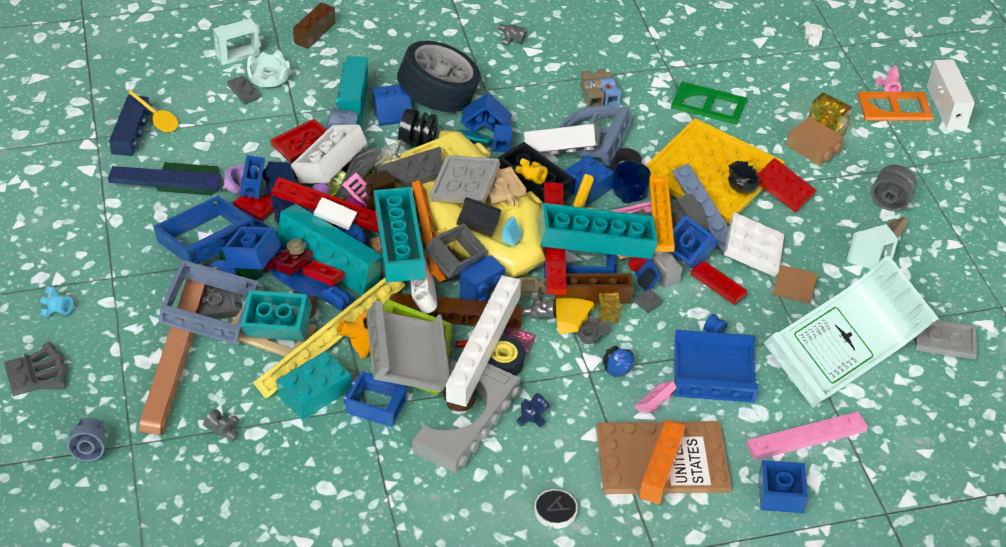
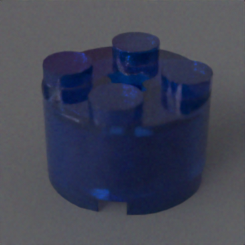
M627 161L617 166L614 173L613 192L623 203L629 204L648 197L651 172L644 164L640 163V165L634 164V161Z

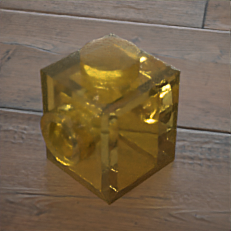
M599 293L597 305L599 323L610 320L611 323H619L621 309L619 294Z

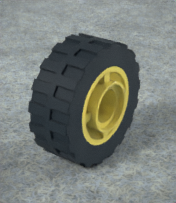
M501 335L488 363L517 376L524 366L525 348L515 338Z

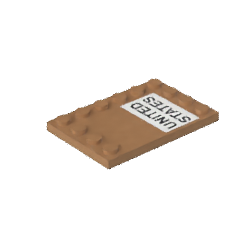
M720 421L676 422L686 425L683 442L664 494L731 493L732 486ZM664 422L596 423L603 494H640L641 484Z

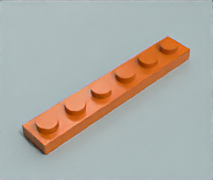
M417 180L412 182L414 189L412 192L413 198L417 203L415 209L418 216H420L418 224L423 231L421 238L427 247L431 238L436 237V231L427 191L422 183ZM424 251L426 258L430 262L428 270L431 276H435L439 282L445 280L446 276Z

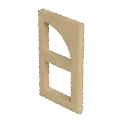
M242 309L231 322L232 324L237 325ZM308 323L305 340L317 331L316 325ZM243 329L238 340L283 357L287 356L304 342L297 341L293 348H289L270 341L271 338L246 337Z

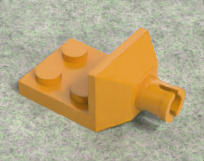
M369 309L359 315L353 323L340 320L337 325V334L349 337L352 346L362 359H365L370 352L366 314Z

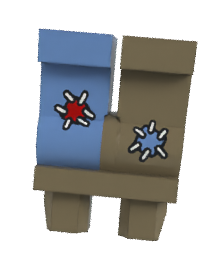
M599 69L594 74H591L588 70L582 71L580 89L587 108L603 106V104L604 106H620L621 91L617 89L611 72H607L605 69ZM608 98H613L614 101L608 102ZM591 100H596L598 103L592 104Z

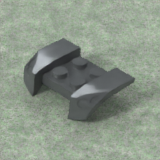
M692 193L675 198V203L671 204L673 229L683 216L686 215L708 231L709 224L705 212ZM644 209L632 212V214L652 216L651 211L646 213Z

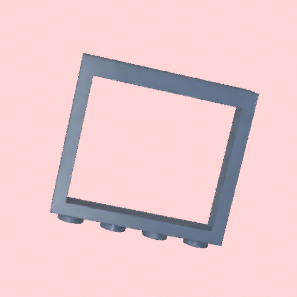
M182 260L161 306L158 323L237 345L242 332L241 322L246 302L237 325L172 306L184 279L248 296L249 290L257 291L258 281Z

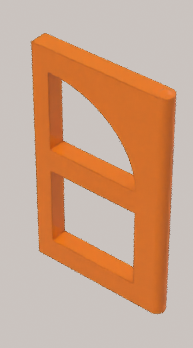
M858 92L857 96L865 121H933V115L925 92ZM868 99H888L892 112L877 108ZM897 99H918L922 112H901Z

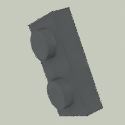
M243 75L227 81L228 87L244 105L260 99L257 90Z

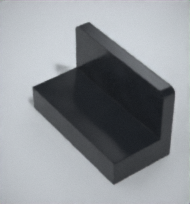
M465 197L456 225L465 223L470 230L493 237L499 222L501 209Z

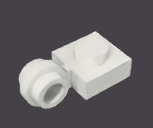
M806 24L805 39H809L808 45H812V47L819 46V41L822 38V25Z

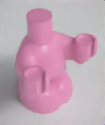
M896 65L887 71L885 80H882L880 76L878 79H875L877 85L884 86L885 92H900L902 90Z

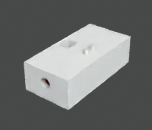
M954 59L934 60L927 88L947 130L967 129L975 102Z

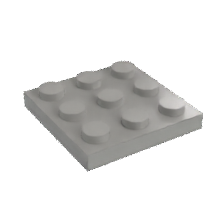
M447 155L429 195L431 201L463 204L465 197L485 204L500 166L499 159Z

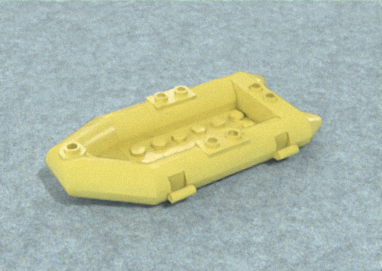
M443 130L436 140L396 156L381 155L378 158V166L437 147H441V167L447 155L489 158L491 153L481 143L473 144L461 132ZM433 180L422 185L427 191L436 236L459 226L456 223L463 204L431 201L429 195L436 181ZM395 182V188L404 187L400 183ZM532 191L527 192L526 195L516 197L518 205L511 207L507 200L491 204L487 198L485 204L501 209L499 222L493 237L472 231L488 250L484 258L489 255L494 257L505 267V276L508 277L524 276L545 262L544 247L540 246L537 223L543 202ZM512 216L515 217L522 231V237L515 246H511L501 240L503 226ZM457 240L445 245L454 251L458 257H471Z

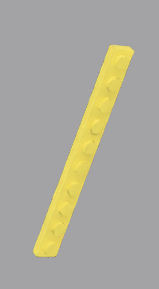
M384 277L253 382L265 399L277 390L276 380L326 351L343 337L337 334V325L340 320L353 323L359 315L372 306L374 301L382 302L383 305L386 299L389 300L390 295L399 292L405 287V284L402 281L386 283Z

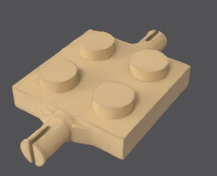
M511 167L498 169L487 198L491 204L507 200L511 207L518 205V201L515 198L526 195V188Z

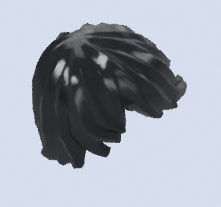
M736 161L729 165V185L740 194L753 193L758 189L761 182V177L757 176V171L753 169V165L748 166V161Z

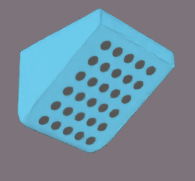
M512 216L503 226L501 240L504 243L515 246L522 237V231L515 217Z

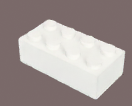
M332 125L291 166L300 183L327 184L357 153L362 151V148L367 144V140L360 125Z

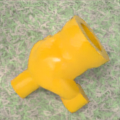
M520 160L522 167L517 166L516 173L522 174L527 180H533L537 184H542L547 177L546 167L541 166L537 162H532V165L529 166V160Z

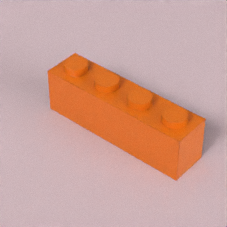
M665 420L641 484L640 499L660 505L683 442L686 425Z

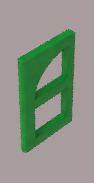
M681 81L671 108L737 125L747 97ZM693 96H708L703 108L682 104V102ZM715 98L737 103L733 116L710 111Z

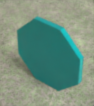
M464 129L457 130V132L463 133L470 141L474 140L476 143L493 142V138L488 135Z

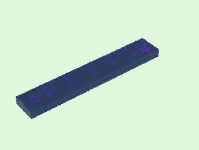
M112 166L108 177L109 183L209 191H219L222 180L221 174Z

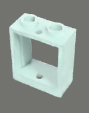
M251 18L213 29L215 53L222 65L246 59L250 55H260L259 47H261V42L258 38L260 29L258 24H255ZM250 33L251 44L227 51L226 40Z

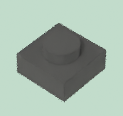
M650 289L635 297V303L647 313L662 305L663 299Z

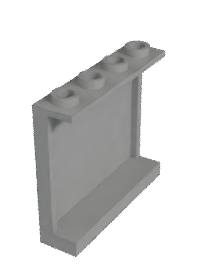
M374 301L366 313L373 379L442 392L451 373H449V357L446 353L447 342L444 338V324H442L441 315H438L434 322L392 314L383 312L382 302Z

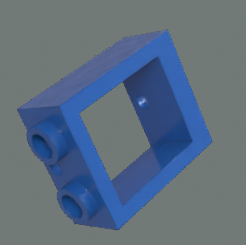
M361 371L359 377L354 379L350 393L347 392L345 395L346 413L393 427L408 398V386L373 379V374ZM365 389L392 397L386 409L359 402V399Z

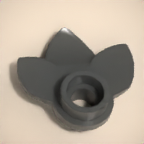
M591 315L582 324L579 332H573V334L579 336L581 342L593 344L599 340L600 336L609 332L611 322L607 320L599 323Z

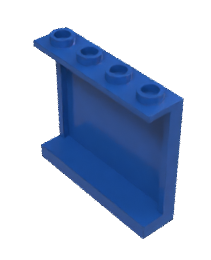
M676 330L674 338V384L676 386L674 397L755 403L758 393L754 362L755 335Z

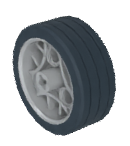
M429 40L412 43L407 48L397 73L400 87L408 96L426 107L445 112L460 111L470 105L481 79L477 65L465 53L450 45Z

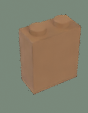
M809 117L789 132L786 146L820 166L842 150L844 137Z

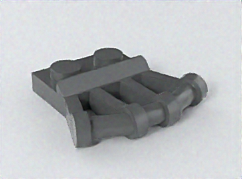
M51 342L45 343L42 349L32 355L24 354V357L4 362L13 396L40 389H64L66 383L64 378L68 369L66 364H64L63 354L56 351L55 346ZM48 355H50V356L52 357V358H48V359H45V360H41V359L45 358V357L48 356ZM54 366H55V368H52V369H48V370H44V371H40V372H35V371H39V370H43V369H47V368H51V367H54Z

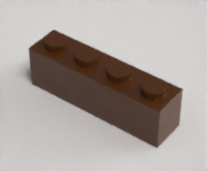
M566 273V295H553L554 302L556 304L557 298H578L594 303H631L633 293L632 274Z

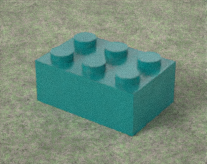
M249 290L241 327L246 337L305 341L312 304L307 294Z
M327 351L322 352L276 380L278 397L301 420L314 414L352 389L351 374Z

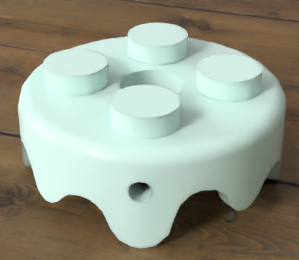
M276 50L273 55L262 52L257 59L252 55L248 57L247 76L253 84L259 87H275L284 83L289 78V61L284 60L281 51Z

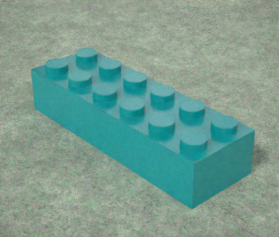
M412 187L374 190L375 212L386 283L426 279L425 260Z
M542 203L537 218L539 241L542 247L652 259L658 244L653 216Z
M297 204L281 211L277 238L282 247L286 249L287 243L292 239H301L306 243L305 250L313 251V259L308 263L317 260L344 271L345 279L340 282L361 295L379 282L383 263L380 253L321 218L314 216V214Z

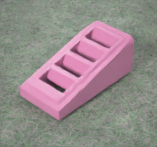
M356 172L342 185L356 200L363 203L365 208H367L365 200H363L367 196L366 191L361 196L358 195L365 189L367 182ZM355 179H358L356 184L352 187L349 186ZM360 184H362L363 186L355 192L354 189H356Z

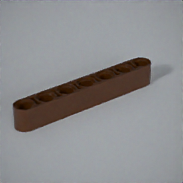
M394 293L390 295L389 300L421 312L413 300L412 294ZM436 297L437 307L428 315L433 317L441 315L443 321L449 322L452 325L476 327L488 301ZM516 305L505 329L517 330L521 327L523 308L520 305Z

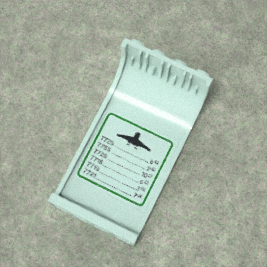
M888 255L857 282L779 333H774L764 344L812 408H814L895 353L939 318Z

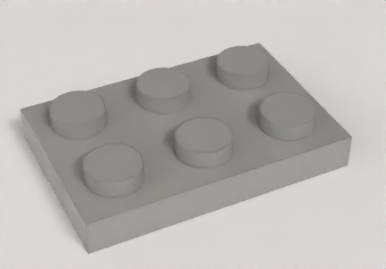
M936 320L915 337L916 351L975 360L977 356L976 326Z

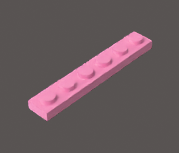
M858 411L749 439L746 446L756 461L867 432L868 426Z

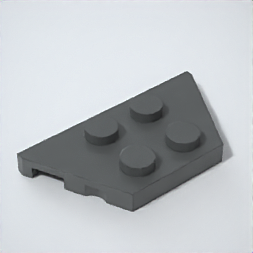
M441 147L377 166L376 172L379 173L387 170L395 182L400 183L404 187H413L412 182L417 180L422 184L436 180L441 170Z

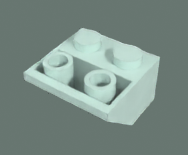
M887 224L858 231L853 235L847 261L872 269L888 255L893 259L898 238Z

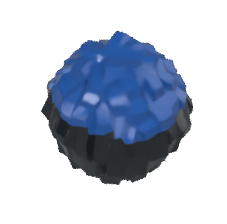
M612 346L606 350L602 364L611 376H623L632 370L634 354L631 349H621L618 346Z

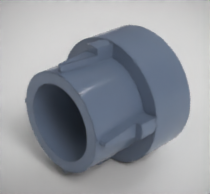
M332 108L325 130H328L332 125H355L358 112Z
M92 417L79 420L71 431L67 442V449L74 458L84 462H92L103 455L107 442L104 422Z

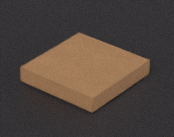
M781 265L773 295L810 304L818 274Z

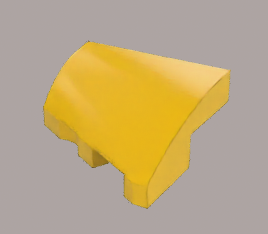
M557 298L556 316L559 334L579 332L582 323L588 319V312L594 310V302L578 298Z

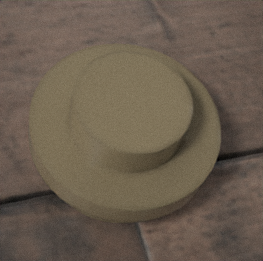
M299 238L290 240L286 246L290 254L298 255L305 251L306 243Z

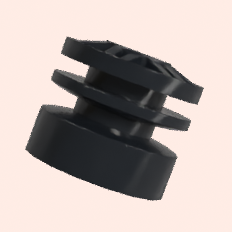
M406 109L400 121L398 132L399 144L412 147L416 141V147L435 140L438 130L437 115L431 114L429 116V113L424 112L420 119L419 111Z

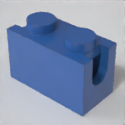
M246 156L240 196L259 199L265 158Z

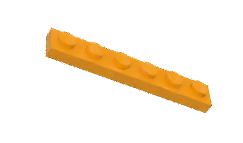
M649 177L651 212L658 240L655 252H674L668 177Z

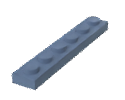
M689 163L672 170L673 176L684 194L692 193L703 208L709 224L708 232L719 241L716 246L721 254L724 255L729 231L728 225Z

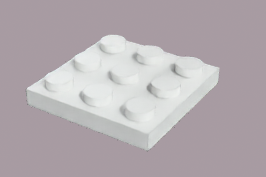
M734 212L730 220L724 255L775 277L779 272L784 234Z

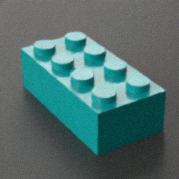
M347 56L346 63L342 64L336 106H339L337 110L346 111L348 109L358 112L355 125H360L361 127L368 88V57Z

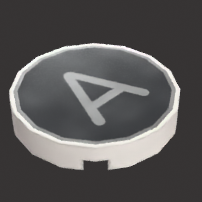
M551 489L544 491L537 497L534 513L542 525L547 527L549 525L560 529L574 522L577 515V503L575 498L568 492Z

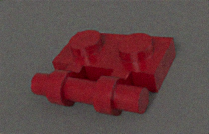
M287 248L280 250L277 256L272 257L266 264L265 269L267 271L276 269L277 271L285 272V274H294L313 259V251L305 250L302 254L293 255L289 253Z

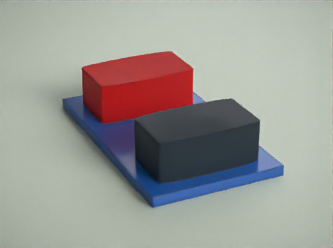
M632 257L628 262L631 271H634L638 278L637 282L640 288H643L644 291L651 290L661 278L652 259Z

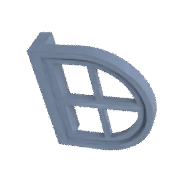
M594 106L571 114L561 123L559 128L571 127L578 121L591 116L593 117L589 124H594L598 116H615L609 128H601V135H605L599 148L594 147L593 151L577 149V152L569 153L583 157L586 155L602 158L604 166H611L632 123V117L629 107Z

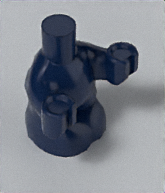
M536 393L530 401L525 399L520 404L521 416L516 420L520 426L529 421L536 423L541 428L546 423L540 415L550 408V404L542 395Z

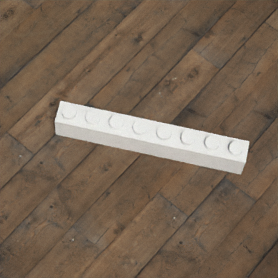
M501 276L446 383V402L467 406L520 299V279Z

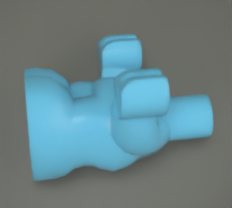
M46 286L47 290H45V293L51 294L49 298H41V304L47 305L48 309L42 308L40 315L48 317L54 312L68 315L74 306L72 298L60 296L55 287Z

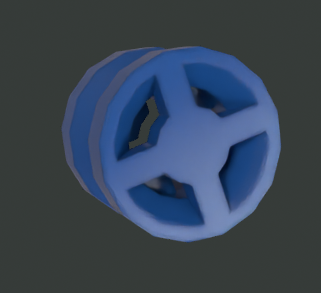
M712 314L705 322L703 329L706 332L724 333L728 322L720 320L716 314Z

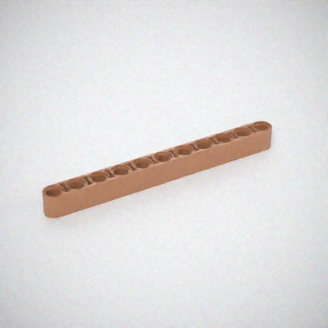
M186 279L177 308L197 314L201 307L202 297L204 298L206 285ZM170 327L140 419V433L163 434L195 333Z

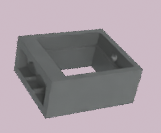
M465 223L431 238L425 249L426 253L449 279L484 259L488 253L485 246ZM457 240L471 257L459 262L445 245Z

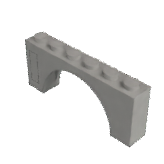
M487 363L475 387V390L482 396L486 404L483 414L472 424L455 430H438L424 425L413 438V453L456 474L461 467H465L469 456L477 451L481 440L487 438L491 427L497 425L501 414L509 409L511 401L519 396L521 392V387H519L520 378Z

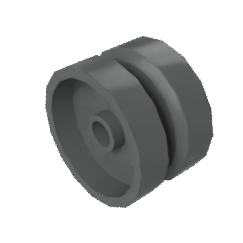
M888 165L880 171L872 186V199L885 210H903L909 205L916 191L917 179L913 172L906 167Z

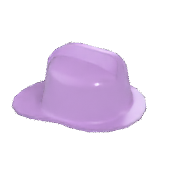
M245 164L231 166L226 169L223 190H229L236 195L240 194Z

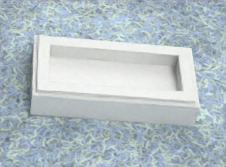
M323 197L314 211V216L347 230L350 229L357 212Z

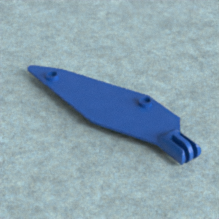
M242 211L253 219L255 227H269L249 213ZM281 246L273 257H276L277 253L280 250H285V248ZM302 267L294 274H285V272H280L276 269L270 271L273 277L299 294L322 297L324 301L339 311L344 310L355 301L351 294L337 285H326L321 281L303 275Z

